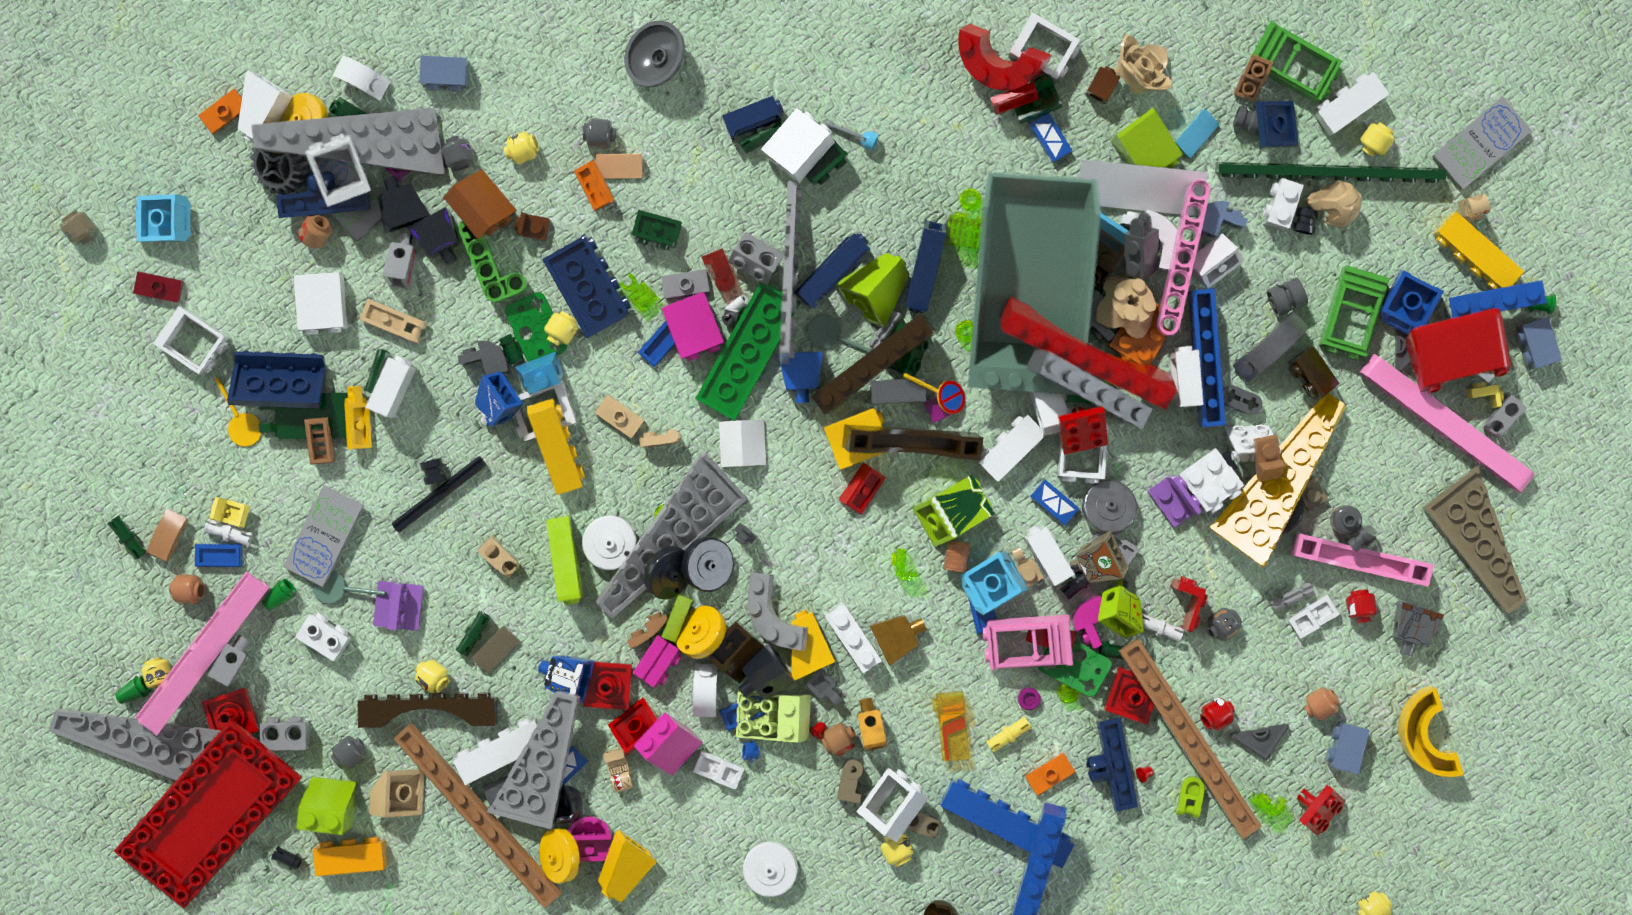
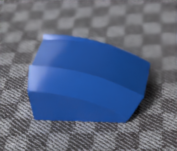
M1400 270L1380 312L1383 322L1409 335L1411 330L1427 324L1444 291L1412 276V274L1404 270Z

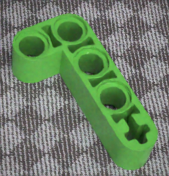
M461 221L459 233L486 298L493 303H501L526 292L528 289L527 279L519 273H512L501 277L486 237L483 236L480 239L473 240L472 235L465 232L468 229L467 225ZM482 244L484 246V253L480 256H475L473 253L474 247ZM490 265L493 268V273L489 277H483V267ZM515 278H521L523 283L522 287L518 290H513L511 287V282ZM495 286L501 288V295L498 298H492L490 295L491 289Z

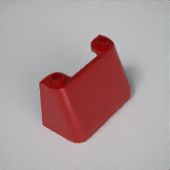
M1499 308L1417 327L1410 331L1405 340L1420 392L1434 393L1440 391L1441 386L1445 382L1485 372L1494 374L1495 377L1504 376L1511 369L1504 323Z

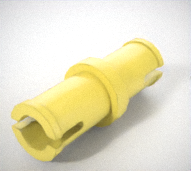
M1023 716L1011 726L1003 727V731L986 742L992 748V751L996 753V751L1008 743H1014L1017 737L1032 729L1025 716Z

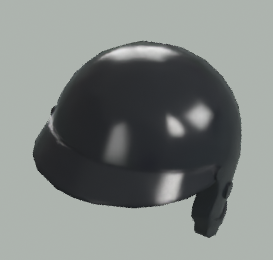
M562 784L555 819L556 825L574 822L582 815L585 806L584 798L575 787Z

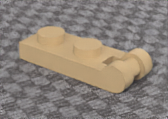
M367 299L359 319L418 344L421 341V332L428 324L370 299ZM408 323L414 325L412 333L405 331Z

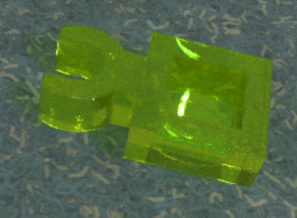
M629 273L628 276L632 279V283L626 286L620 281L619 284L624 290L632 292L628 299L644 314L660 298L644 281L638 286L636 277Z

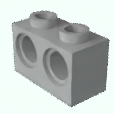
M745 231L735 246L728 263L767 285L785 254Z
M302 716L289 717V721H281L280 717H267V721L260 723V742L271 751L307 750L310 748V720H303ZM293 727L301 730L300 739L293 737ZM270 728L277 729L279 733L277 739L270 737Z

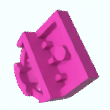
M590 816L574 821L568 831L577 843L579 862L605 861L613 840L610 826L604 820Z

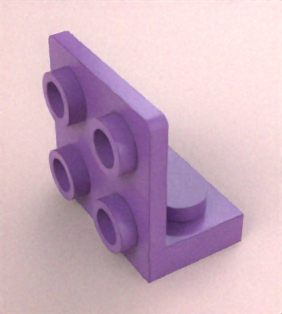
M1168 475L1147 490V492L1172 527L1175 528L1190 516L1201 514L1202 511L1199 508L1202 505L1195 495H1189L1186 490L1188 485L1181 476Z

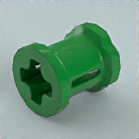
M1545 295L1547 303L1527 306L1528 311L1540 310L1546 311L1547 314H1553L1556 307V295Z

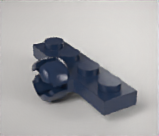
M332 172L321 173L327 191L336 189L334 174ZM314 173L309 174L306 178L308 187L306 192L276 195L279 218L371 209L369 191L327 207Z
M1117 717L1097 722L1102 751L1099 755L1090 756L1086 761L1087 768L1097 769L1088 772L1089 778L1095 783L1108 782L1114 811L1119 812L1136 808L1138 804L1121 718Z

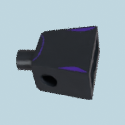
M445 207L407 227L429 257L435 258L440 255L445 265L458 260L452 248L458 246L460 240L448 208Z

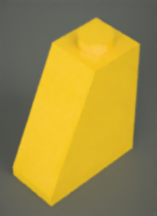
M806 609L794 614L795 619L791 621L793 625L808 627L806 650L792 649V676L794 680L835 662L813 612H807Z
M619 829L615 832L598 882L603 888L601 892L608 899L612 900L615 898L621 903L657 861L649 850Z

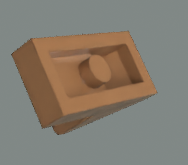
M1277 435L1253 439L1257 481L1262 482L1281 478L1285 464L1280 459L1279 438Z

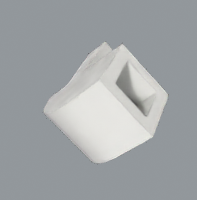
M346 56L341 58L333 74L334 77L381 101L391 82L389 79L376 73V71Z
M695 663L693 717H716L718 667L715 664Z

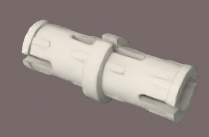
M208 519V523L205 524V533L221 537L223 541L228 542L230 540L248 547L250 544L248 542L252 540L253 533L235 528L234 525L222 524L212 519Z
M1142 613L1143 629L1155 633L1158 637L1161 635L1176 642L1181 641L1184 629L1170 625L1164 619L1158 620Z

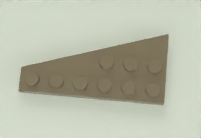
M1476 465L1423 506V509L1503 611L1509 615L1527 600L1518 575H1516L1512 565V558L1507 551L1502 530L1480 475L1479 466Z

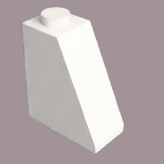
M247 71L245 75L238 129L245 133L244 138L253 143L251 125L279 122L293 96L262 75Z

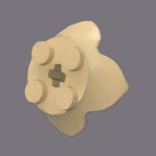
M1127 33L1121 43L1120 58L1114 68L1115 73L1122 77L1131 92L1136 95L1151 90L1162 91L1172 88L1171 79L1163 74L1168 64L1167 48L1155 44H1147L1140 48L1136 38Z
M1125 276L1108 277L1103 284L1106 296L1099 302L1097 307L1096 322L1107 328L1124 327L1129 336L1141 339L1150 329L1153 312L1156 309L1154 294L1142 279L1133 280Z

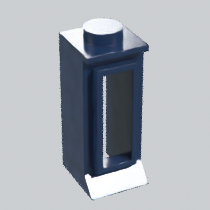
M772 95L724 114L722 117L733 142L736 134L741 136L775 122L776 118L782 120L781 113L784 111L780 100L775 101Z

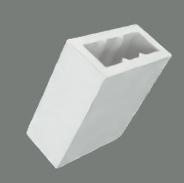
M796 109L761 150L768 160L800 183L835 142L831 137L832 131L824 124L819 126L815 123L816 119L810 113L805 111L803 114Z
M335 272L295 275L294 287L298 330L305 331V335L319 334L318 330H327V333H341V328H347L344 274Z
M397 355L395 359L388 357L365 408L385 417L394 418L417 369L411 366L412 361Z

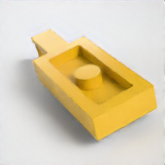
M362 386L347 387V398H345L344 404L347 449L372 448L370 410L365 408L367 403L366 398L362 397Z

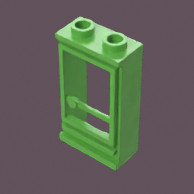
M1270 21L1265 28L1263 36L1257 42L1253 54L1273 62L1285 40L1295 46L1282 72L1272 67L1268 77L1314 103H1318L1321 99L1325 100L1331 91L1329 85L1332 79L1336 81L1342 72L1340 65L1343 60L1337 59L1280 27L1275 22ZM1300 49L1329 64L1316 90L1285 74L1295 54Z
M1347 265L1341 268L1319 341V345L1324 346V351L1337 354L1338 351L1346 353L1345 357L1353 360L1367 357L1390 278ZM1345 289L1375 297L1373 306L1365 307L1342 300ZM1341 303L1370 313L1361 346L1331 337Z

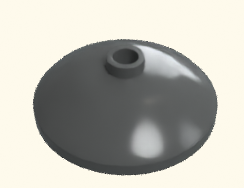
M652 21L640 27L630 38L625 50L624 64L629 77L644 87H657L668 82L682 65L685 55L684 38L677 27L666 21Z

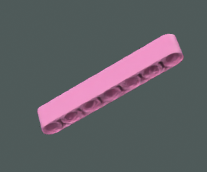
M1204 180L1192 182L1186 190L1156 323L1158 332L1164 336L1173 335L1180 328L1210 195V186ZM1195 185L1203 188L1204 193L1202 197L1194 195L1193 187ZM1190 207L1198 210L1199 215L1197 219H1191L1188 216ZM1184 230H1190L1194 236L1191 242L1184 240ZM1180 252L1188 255L1189 258L1186 264H1181L1178 261V254ZM1175 274L1183 277V285L1181 287L1175 286L1173 283ZM1171 296L1178 300V307L1176 309H1171L1168 306V299ZM1165 319H1170L1173 322V329L1170 332L1163 329V321Z

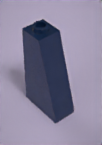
M929 220L924 221L905 307H908L911 312L922 313V311H928L946 237V224Z

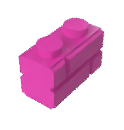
M658 634L633 671V674L654 688L657 684L662 686L669 676L666 673L669 666L675 667L682 657L679 654L680 650L677 645Z

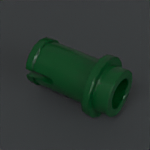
M511 334L499 339V347H503L510 364L523 358L514 341L516 338L512 337Z
M1109 641L1101 642L1099 654L1124 661L1118 652L1124 646L1110 644Z

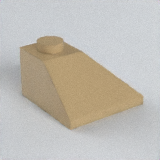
M421 769L384 771L370 790L369 814L384 818L422 815L423 771Z

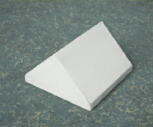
M764 420L719 422L721 467L766 465Z

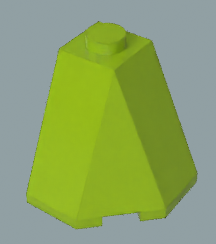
M885 253L840 280L837 287L847 303L851 306L854 304L859 310L864 312L862 316L865 319L885 327L910 274L905 266L906 262L900 256Z

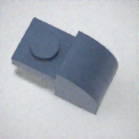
M1216 201L1209 204L1206 208L1201 234L1215 238L1222 223L1241 230L1245 228L1248 219L1242 217L1243 213L1230 209V212H1228L1227 209L1230 202Z

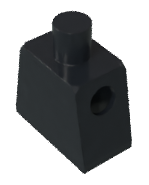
M396 176L383 180L387 191L380 193L378 203L385 234L409 227L429 216L428 211L411 184L400 187Z
M768 643L743 667V672L748 680L738 688L745 698L756 691L763 699H768L793 685L796 681L780 655Z

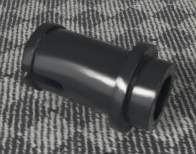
M1083 573L1076 574L1073 580L1060 588L1068 600L1083 588H1088L1087 585L1090 582Z
M280 846L276 847L275 850L277 851H274L271 857L272 860L288 866L289 870H297L303 859L299 857V853L293 854Z

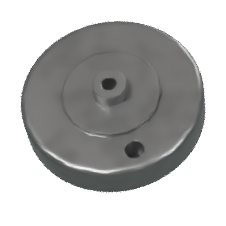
M1104 480L1094 484L1087 491L1082 502V513L1087 524L1092 529L1101 534L1111 531L1115 535L1125 531L1135 520L1137 501L1133 492L1125 484L1115 480Z

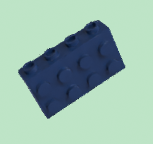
M583 234L581 238L542 260L585 337L588 339L631 315L628 309L632 307L626 296L621 298L617 289L620 286L614 276L609 277L606 271L609 266L604 257L599 258L595 250L598 247L592 236L587 238Z
M236 351L233 353L234 367L227 397L228 405L320 409L327 371L323 355L315 353L295 354L291 352Z

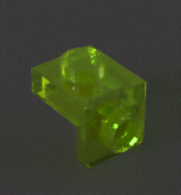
M896 548V552L891 554V566H895V576H900L899 580L913 581V577H918V572L905 571L906 548Z

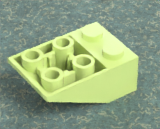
M738 692L736 719L738 726L736 727V737L796 743L809 740L811 695L777 693L768 699L762 700L760 703L758 698L754 699L750 696L745 698L741 692ZM757 692L750 695L760 696ZM761 711L766 713L757 719L750 720V717H753L756 713Z

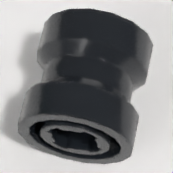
M1298 207L1296 212L1298 218L1293 224L1292 230L1302 234L1315 235V222L1319 219L1320 212Z
M442 458L419 463L421 470L425 474L423 478L425 485L447 480L446 473L442 471Z

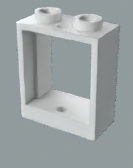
M1032 13L1008 56L1018 61L1022 53L1021 50L1035 26L1042 27L1071 44L1056 71L1046 67L1041 73L1045 77L1051 75L1053 82H1056L1058 77L1063 79L1069 69L1066 66L1069 58L1074 60L1080 50V47L1077 46L1080 39Z
M344 134L334 136L331 138V142L322 144V142L315 143L309 146V150L305 151L327 207L371 191L349 135L344 136ZM347 145L360 180L327 191L314 157Z
M178 306L153 344L197 374L205 375V373H210L214 368V360L217 355H221L228 347L227 341L229 337L185 307ZM188 318L218 338L201 365H198L170 346Z
M1192 346L1175 348V352L1169 354L1171 375L1177 389L1173 397L1174 408L1203 405L1199 350H1192Z
M563 380L559 384L533 394L526 392L518 395L521 401L555 389L566 420L562 422L563 426L567 425L569 427L578 423ZM520 408L513 416H516L519 424L516 426L519 438H524V441L536 439L534 432L529 433Z
M1060 437L1057 476H1063L1062 481L1076 482V477L1085 478V483H1099V479H1105L1107 445L1099 447L1097 473L1065 471L1066 455L1063 454Z
M1035 525L1025 531L1027 535L1023 538L1050 584L1056 586L1075 575L1047 527Z
M888 767L857 813L884 836L897 842L925 804L928 797L922 793L924 789L915 781L911 783L908 781L909 776L900 769L895 772ZM899 783L910 793L887 823L876 812L896 784Z

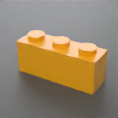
M378 836L364 838L365 841L356 842L355 838L344 839L339 844H333L331 840L319 842V845L313 849L315 876L384 870L387 867L385 839L378 840Z

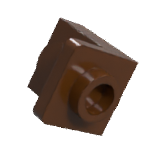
M521 212L520 217H516L514 230H518L517 235L521 237L546 241L550 218Z

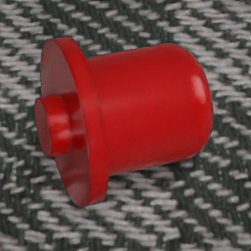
M818 722L809 731L813 737L821 740L823 733L827 730V726L823 722Z
M1150 766L1138 767L1136 769V776L1142 783L1146 782L1154 774Z

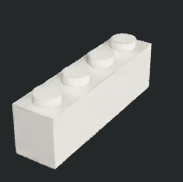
M528 717L518 722L519 727L513 730L508 727L497 733L499 737L490 740L488 737L478 742L477 748L470 751L468 747L456 753L458 757L453 762L464 784L467 785L517 760L531 738L534 729L539 724L538 719L531 720Z

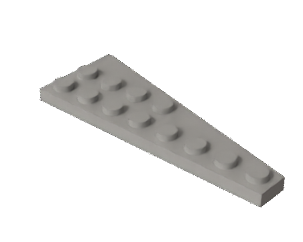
M435 108L251 125L253 145L256 150L283 152L306 157L305 151L309 150V146L318 142L326 144L331 142L332 137L344 134V136H350L361 165L380 166L396 170L436 174L438 176L445 174ZM347 145L316 156L326 160L332 159L354 163Z
M788 181L780 364H789L790 358H794L795 340H790V338L795 336L796 318L791 317V314L796 313L797 295H792V291H797V272H793V268H798V255H794V246H799V232H795V224H800V210H796V202H801V188H797V181Z
M705 451L697 458L596 600L597 604L611 619L646 590L644 585L645 568L656 552L667 546H678L686 551L692 542L705 537L748 499Z
M61 708L55 710L49 727V732L174 780L180 777L221 731L166 723L156 736L151 730L140 724L138 719Z

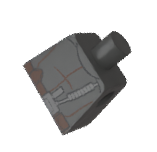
M1397 600L1393 637L1403 640L1399 653L1413 657L1417 644L1428 647L1444 614Z

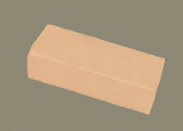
M596 154V165L604 179L643 178L642 154Z

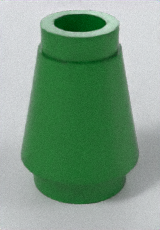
M285 578L281 581L278 580L262 600V604L267 610L271 611L294 597L293 594L296 592L294 585Z
M135 676L116 692L115 696L120 704L146 697L151 689L146 687L143 676Z

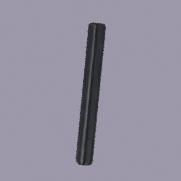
M478 456L393 521V528L397 532H401L486 467L487 464L484 459Z

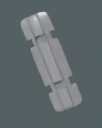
M893 310L886 326L879 328L875 334L876 337H873L869 343L871 348L874 349L889 337L895 328V324H898L902 318L898 311Z
M1305 583L1300 586L1301 588L1296 587L1282 594L1280 598L1277 596L1271 599L1272 608L1278 611L1284 608V605L1289 606L1303 599V596L1308 597L1314 593L1312 585Z

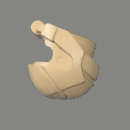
M1340 180L1323 186L1316 193L1312 192L1305 200V204L1313 208V210L1327 212L1326 224L1342 228L1348 226L1359 215L1362 196L1351 183Z

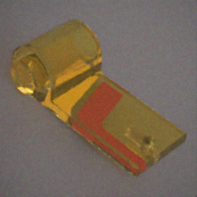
M963 691L936 693V698H932L933 712L937 711L942 762L970 759Z

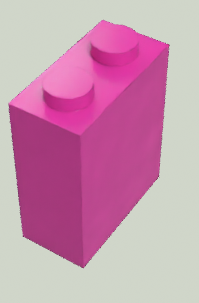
M704 292L661 308L680 360L686 359L687 362L699 358V353L707 350L708 354L721 349L719 345H722L724 341Z
M664 712L637 741L634 747L647 761L673 775L703 742L689 727Z

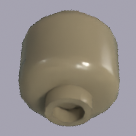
M75 210L61 220L63 222L61 231L72 244L81 242L84 245L94 238L92 233L96 230V226L85 212L78 213Z

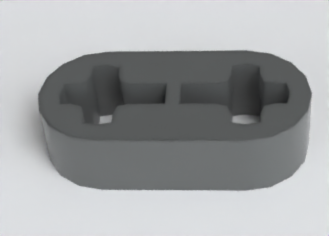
M1233 385L1223 388L1224 404L1246 414H1256L1261 410L1262 400L1256 394ZM1232 389L1233 395L1240 398L1239 400L1231 399L1228 402L1225 392H1230ZM1252 398L1255 399L1254 403L1257 406L1248 410L1247 404L1242 403L1243 399L1250 401Z

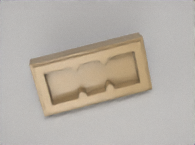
M608 394L594 412L631 439L645 421Z

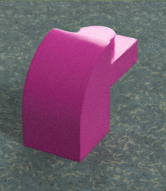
M1099 595L1081 602L1072 615L1074 631L1077 632L1083 629L1084 632L1081 633L1086 646L1090 644L1093 649L1102 645L1093 624L1099 622L1098 616L1101 605V597Z

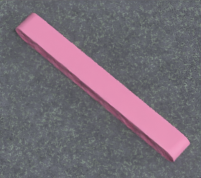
M1373 354L1359 372L1365 379L1515 491L1522 493L1535 474L1529 468L1426 391L1420 392L1417 384L1381 357Z

